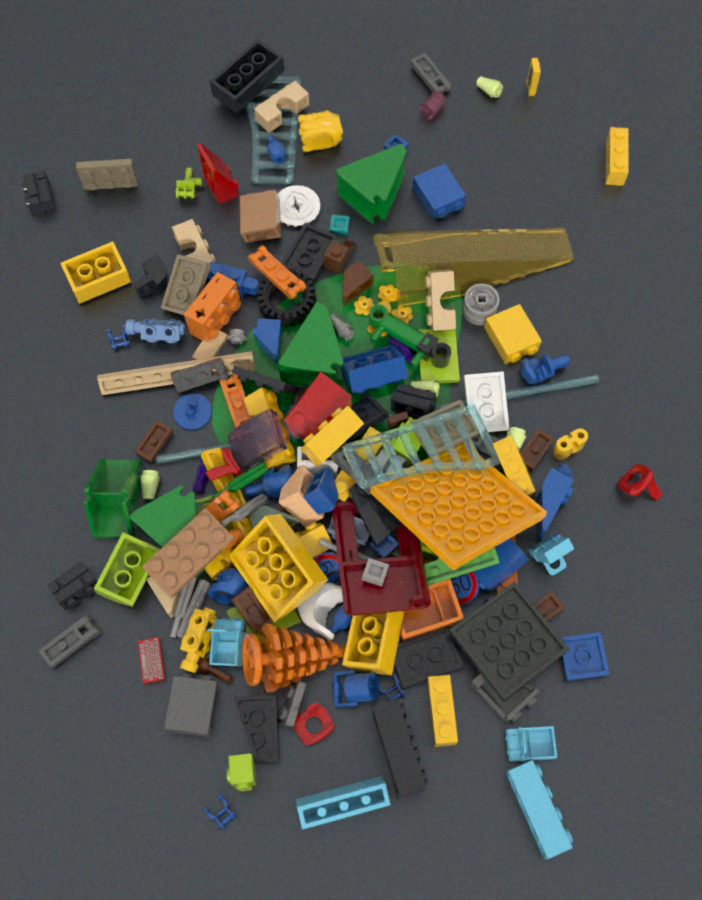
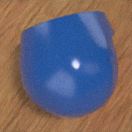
M227 568L217 575L218 582L209 587L208 595L216 602L234 605L230 599L244 588L249 587V585L237 568ZM215 591L227 592L228 594L223 596L216 593Z

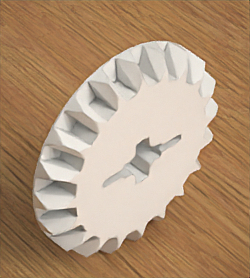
M299 185L289 186L277 194L280 199L281 223H286L287 226L293 225L295 228L298 225L303 227L304 223L310 224L319 215L320 200L317 194L310 188ZM295 201L299 206V212L294 208Z

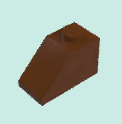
M343 237L333 240L324 254V267L341 274L357 243Z
M359 260L354 264H350L344 271L343 304L345 306L373 285L374 275Z

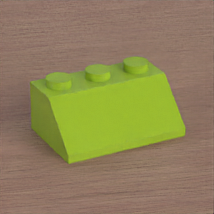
M122 533L94 587L96 594L114 602L133 607L149 575L142 566L161 549L126 533Z

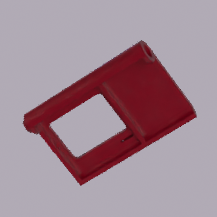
M352 501L337 502L336 507L332 510L345 614L358 616L420 610L431 605V598L420 539L403 524L396 530L400 556L374 559L389 564L382 587L363 581L362 576L368 560H361L358 556L353 515L358 512Z

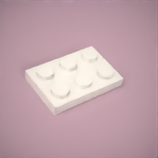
M504 372L464 375L467 410L481 433L509 431Z

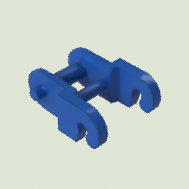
M123 324V335L113 337L110 329L107 328L109 340L113 343L111 347H114V350L122 345L128 347L129 340H126L128 334H126L125 324ZM116 339H124L122 342L115 343Z
M392 672V677L395 681L394 686L388 690H383L380 685L381 695H386L387 702L400 696L405 698V691H402L398 686L400 682L394 672ZM397 688L398 693L390 697L388 693Z
M219 794L218 797L225 804L224 808L216 815H212L206 807L203 810L211 820L216 819L219 823V829L221 827L225 829L224 825L231 818L236 819L234 816L236 813L234 811L231 812L227 808L229 806L228 802ZM227 811L229 815L220 821L218 817Z

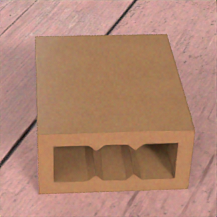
M266 190L240 196V233L246 243L281 237L280 199L275 190Z

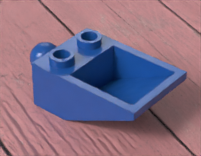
M566 464L559 465L556 470L551 468L536 497V503L547 511L546 517L536 523L537 542H541L559 506L566 504L574 489L571 486L574 480L571 478L572 469Z

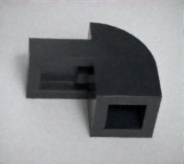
M157 254L142 263L147 276L133 283L136 293L140 298L151 294L155 289L161 294L168 286L169 276L166 266Z

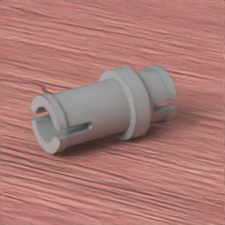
M336 313L330 315L333 328L337 331V334L346 341L350 340L355 334L351 330V326L348 323H344Z

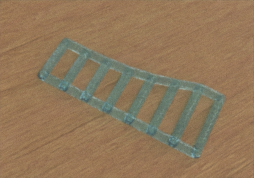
M279 76L272 83H292L296 81L301 86V78L299 76ZM264 89L258 96L271 97L281 90ZM250 102L246 107L252 130L251 181L253 183L292 184L294 181L299 113L295 114L290 109L280 110L292 111L291 118H282L281 124L291 125L290 133L259 132V123L255 119L254 108L260 103ZM269 136H274L275 139L289 140V147H284L286 154H288V162L276 164L273 161H259L260 153L268 154L267 146H260L259 139H268ZM259 168L287 169V177L258 176Z
M472 404L348 443L342 447L361 489L418 473L441 470H483L501 463L493 446V441L476 407ZM470 413L492 458L482 461L460 416ZM453 419L473 462H462L443 424L444 421ZM436 426L453 462H441L425 427ZM418 431L433 463L421 464L407 433ZM397 436L400 437L413 464L412 467L402 468L389 439ZM382 443L395 471L383 473L371 447L372 444ZM360 448L364 449L376 475L375 477L365 480L352 451Z

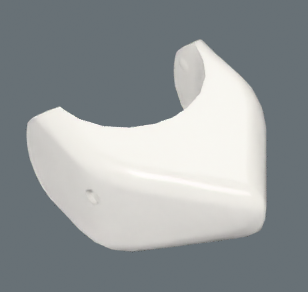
M326 582L315 594L297 607L302 621L317 635L331 641L335 635L326 628L325 623L331 609L336 604L343 602L341 586Z

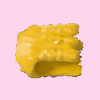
M326 110L324 112L298 116V121L301 123L299 134L304 145L302 147L304 152L328 149L337 146L341 142L343 131L339 114Z

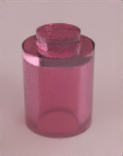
M434 91L420 106V111L426 118L433 119L446 105L444 94Z

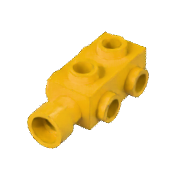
M204 607V610L195 608L193 615L190 617L187 632L182 638L180 649L187 652L185 660H182L181 669L196 674L199 666L197 665L199 657L204 658L210 649L209 643L212 632L207 631L211 623L210 629H214V621L219 619L215 616L216 611ZM204 643V648L200 649V646Z

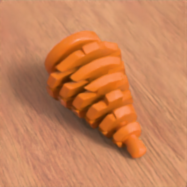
M264 624L261 628L264 634H259V639L253 633H246L242 643V665L245 680L251 687L259 684L262 677L267 693L291 684L289 680L297 682L301 680V676H309L315 673V670H324L327 663L330 666L336 664L339 657L344 658L346 645L338 647L334 641L328 640L326 643L322 638L316 637L313 639L311 635L305 633L304 636H301L297 631L289 630L288 632L285 628L279 626L275 628L271 624Z

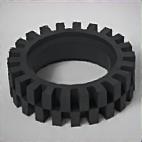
M291 268V273L298 279H301L307 287L303 291L304 299L298 307L291 310H280L274 307L270 302V296L277 287L266 277L262 279L263 284H259V290L257 289L258 304L263 317L281 320L282 327H287L289 322L291 327L295 326L294 321L301 324L302 318H307L317 302L313 281L309 280L307 274L303 276V272L300 270L296 274V269Z

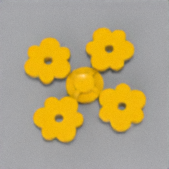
M393 285L381 286L379 288L378 298L382 299V302L378 304L384 305L389 313L408 324L413 319L411 308L398 306L397 309L392 311L389 304L391 301H397L399 290L394 288ZM360 296L358 301L354 302L355 312L359 315H369L370 308L374 306L373 300ZM370 325L367 327L369 333H374L375 329L371 328ZM383 332L381 336H386L387 333Z

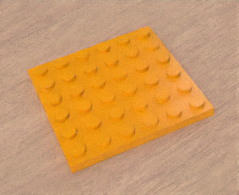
M461 443L432 458L423 460L370 487V493L452 570L538 523L547 515L545 509L466 443Z

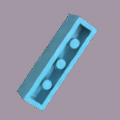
M532 760L507 771L508 780L544 860L572 849V836L568 829L564 830L561 823L563 817L558 807L554 808L551 799L553 796L547 785L544 786L541 780L543 774L539 765L534 764Z
M382 776L295 799L302 830L390 805L386 783Z

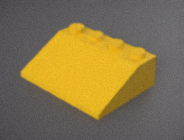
M281 514L266 515L229 555V558L274 623L281 620L315 594L328 581V578Z

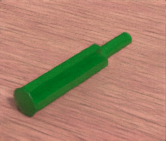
M261 461L229 481L228 486L212 495V498L217 497L225 489L233 493L268 472L266 465Z

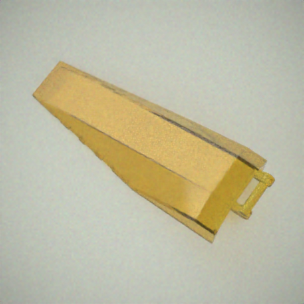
M565 228L496 230L397 229L373 236V242L377 246L380 259V271H395L397 306L425 302V297L428 295V288L425 287L424 282L427 271L445 269L454 271L455 291L443 293L440 299L464 296L466 291L476 284H487L490 286L501 282L504 284L509 282L510 279L522 278L526 274L535 271L540 272L547 268H553L574 261L575 259ZM385 247L390 248L393 262L387 260Z

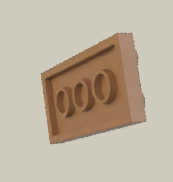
M205 508L142 567L168 596L173 598L235 539Z

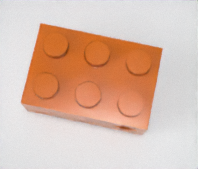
M218 272L184 313L191 335L206 342L218 336L220 329L229 322L230 316L241 305L235 281ZM197 311L201 313L199 318H197Z
M451 579L428 585L431 605L420 610L402 611L404 616L400 631L401 642L455 625L464 619Z

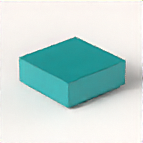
M332 215L329 232L332 234L348 235L350 216Z

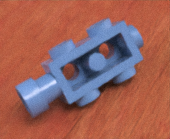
M154 318L144 319L143 322L127 319L126 334L135 335L136 333H141V339L147 340V342L166 340L167 343H176L181 339L182 335H185V323L175 319L158 320Z

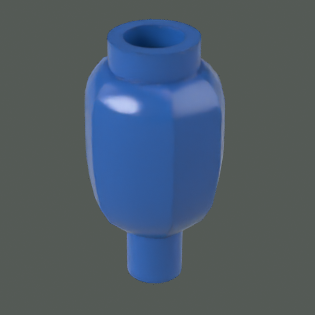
M269 136L268 154L273 162L282 164L286 157L285 148L280 141L275 140L274 136Z
M344 605L336 611L332 619L333 623L328 628L333 634L339 629H347L351 626L353 616L345 614Z

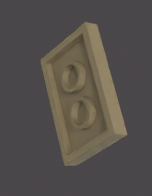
M132 159L76 162V170L84 190L138 186V179Z
M177 254L161 309L184 315L203 291L211 264Z
M461 399L410 423L411 429L429 458L464 443L481 433Z

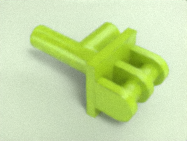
M190 167L186 168L184 181L176 180V198L184 196V198L191 197L195 199V185H202V178H192L193 169Z

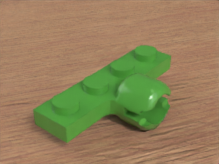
M494 547L455 570H452L440 558L425 564L428 585L500 563L496 548Z

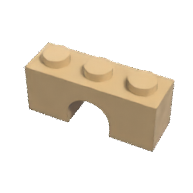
M296 81L286 85L284 89L273 94L265 102L258 104L254 108L256 121L270 133L282 124V113L280 110L290 109L297 114L309 106V93Z
M193 219L172 227L174 237L181 251L195 249L193 253L186 255V257L208 263L211 261L216 262L213 253L209 254L208 252L209 245L206 239L202 240L201 238L203 234L200 226L195 225Z
M450 269L427 271V276L424 278L425 287L428 288V295L425 297L426 307H429V314L426 315L427 326H430V329L433 331L456 329L455 309L451 307L443 308L440 305V297L443 293L455 291L454 271Z

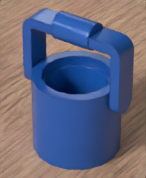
M356 670L335 672L332 683L334 704L337 707L358 706V702L377 700L380 693V684L376 673H357ZM340 675H347L344 681V691L347 700L351 703H341Z

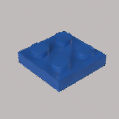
M601 632L560 637L570 649L561 656L566 681L610 675Z

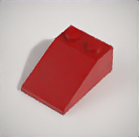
M201 143L197 144L203 177L218 204L237 197L239 184L235 177H231L229 166L227 164L224 165L222 159Z
M320 372L286 414L284 421L304 437L309 436L311 433L316 435L319 432L317 427L325 420L329 423L333 419L331 414L339 407L343 410L352 396L324 373Z

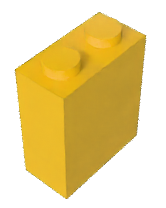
M520 304L486 318L484 328L505 364L517 362L527 354L533 355L538 352L542 340Z

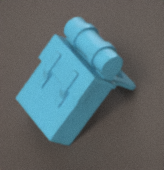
M554 534L545 537L538 544H534L528 551L535 558L536 562H543L549 575H555L566 568L563 556L574 550V547L569 538L561 537L560 534ZM559 559V567L552 569L549 564Z
M238 618L215 619L214 629H207V631L212 632L209 665L242 666V643L246 634L243 631L245 629V620H239Z
M554 726L518 727L517 729L505 730L506 752L509 762L520 761V763H525L532 760L557 759Z

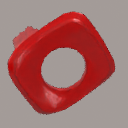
M224 447L222 449V457L226 465L211 468V470L205 472L210 481L229 474H233L234 478L242 474L241 469L233 459L231 448Z
M642 464L634 465L617 483L619 489L631 496L639 495L645 488H647L650 496L656 501L663 494L653 478L654 472ZM637 473L642 475L639 481L628 483Z
M317 702L311 704L305 711L299 714L294 723V729L305 745H312L322 740L333 731L335 726L328 711L324 706L317 704ZM310 717H318L322 721V729L319 733L311 734L306 730L305 724Z

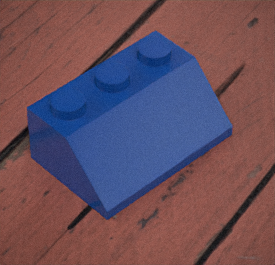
M394 345L344 357V364L340 366L346 385L352 393H362L369 388H380L384 384L399 383L402 379L408 378L405 358Z

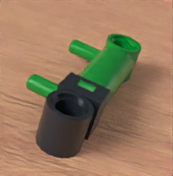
M376 304L370 308L369 325L375 329L370 337L372 342H376L382 333L385 332L416 351V355L410 362L411 366L416 367L422 359L427 362L430 357L432 364L437 368H444L449 364L451 348L448 344L444 342L438 343L439 339L428 332L425 335L392 315L384 305ZM437 354H443L445 356L439 357Z

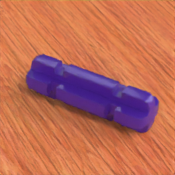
M390 337L389 344L394 345L410 365L415 354H412L408 346Z
M202 457L200 460L201 464H199L196 473V481L192 487L193 491L197 493H203L204 483L207 481L205 472L208 470Z

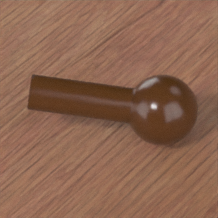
M204 657L198 660L197 665L199 666L197 671L200 674L207 675L210 673L227 683H231L233 680V675L213 665H209V658Z

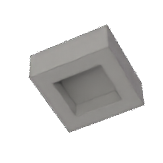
M368 558L362 580L382 587L389 564Z

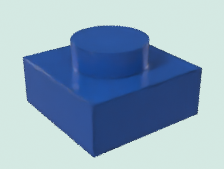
M394 134L384 144L383 149L386 150L402 143L406 150L409 143Z
M390 535L378 547L375 548L372 541L369 546L381 558H387L399 544Z

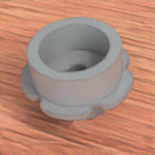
M241 329L230 330L228 339L231 340L232 344L240 345L246 340L245 331Z

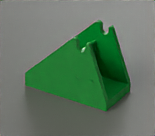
M402 143L336 169V192L339 197L372 224H374V216H378L381 221L386 220L405 175L404 158L407 151Z
M316 302L278 362L280 380L285 383L303 386L310 385L320 372L324 373L332 381L338 380L342 382L344 380L340 367L343 366L344 362L327 306Z
M100 458L85 486L86 501L83 502L94 538L120 539L122 533L135 537L136 524L129 516L138 509L141 484L140 475L142 474L143 464L141 459L105 460V458Z
M183 485L135 510L129 516L140 529L162 548L203 509L202 503L196 502L194 492L181 496V492L184 489ZM203 569L195 577L198 578L205 571V569Z

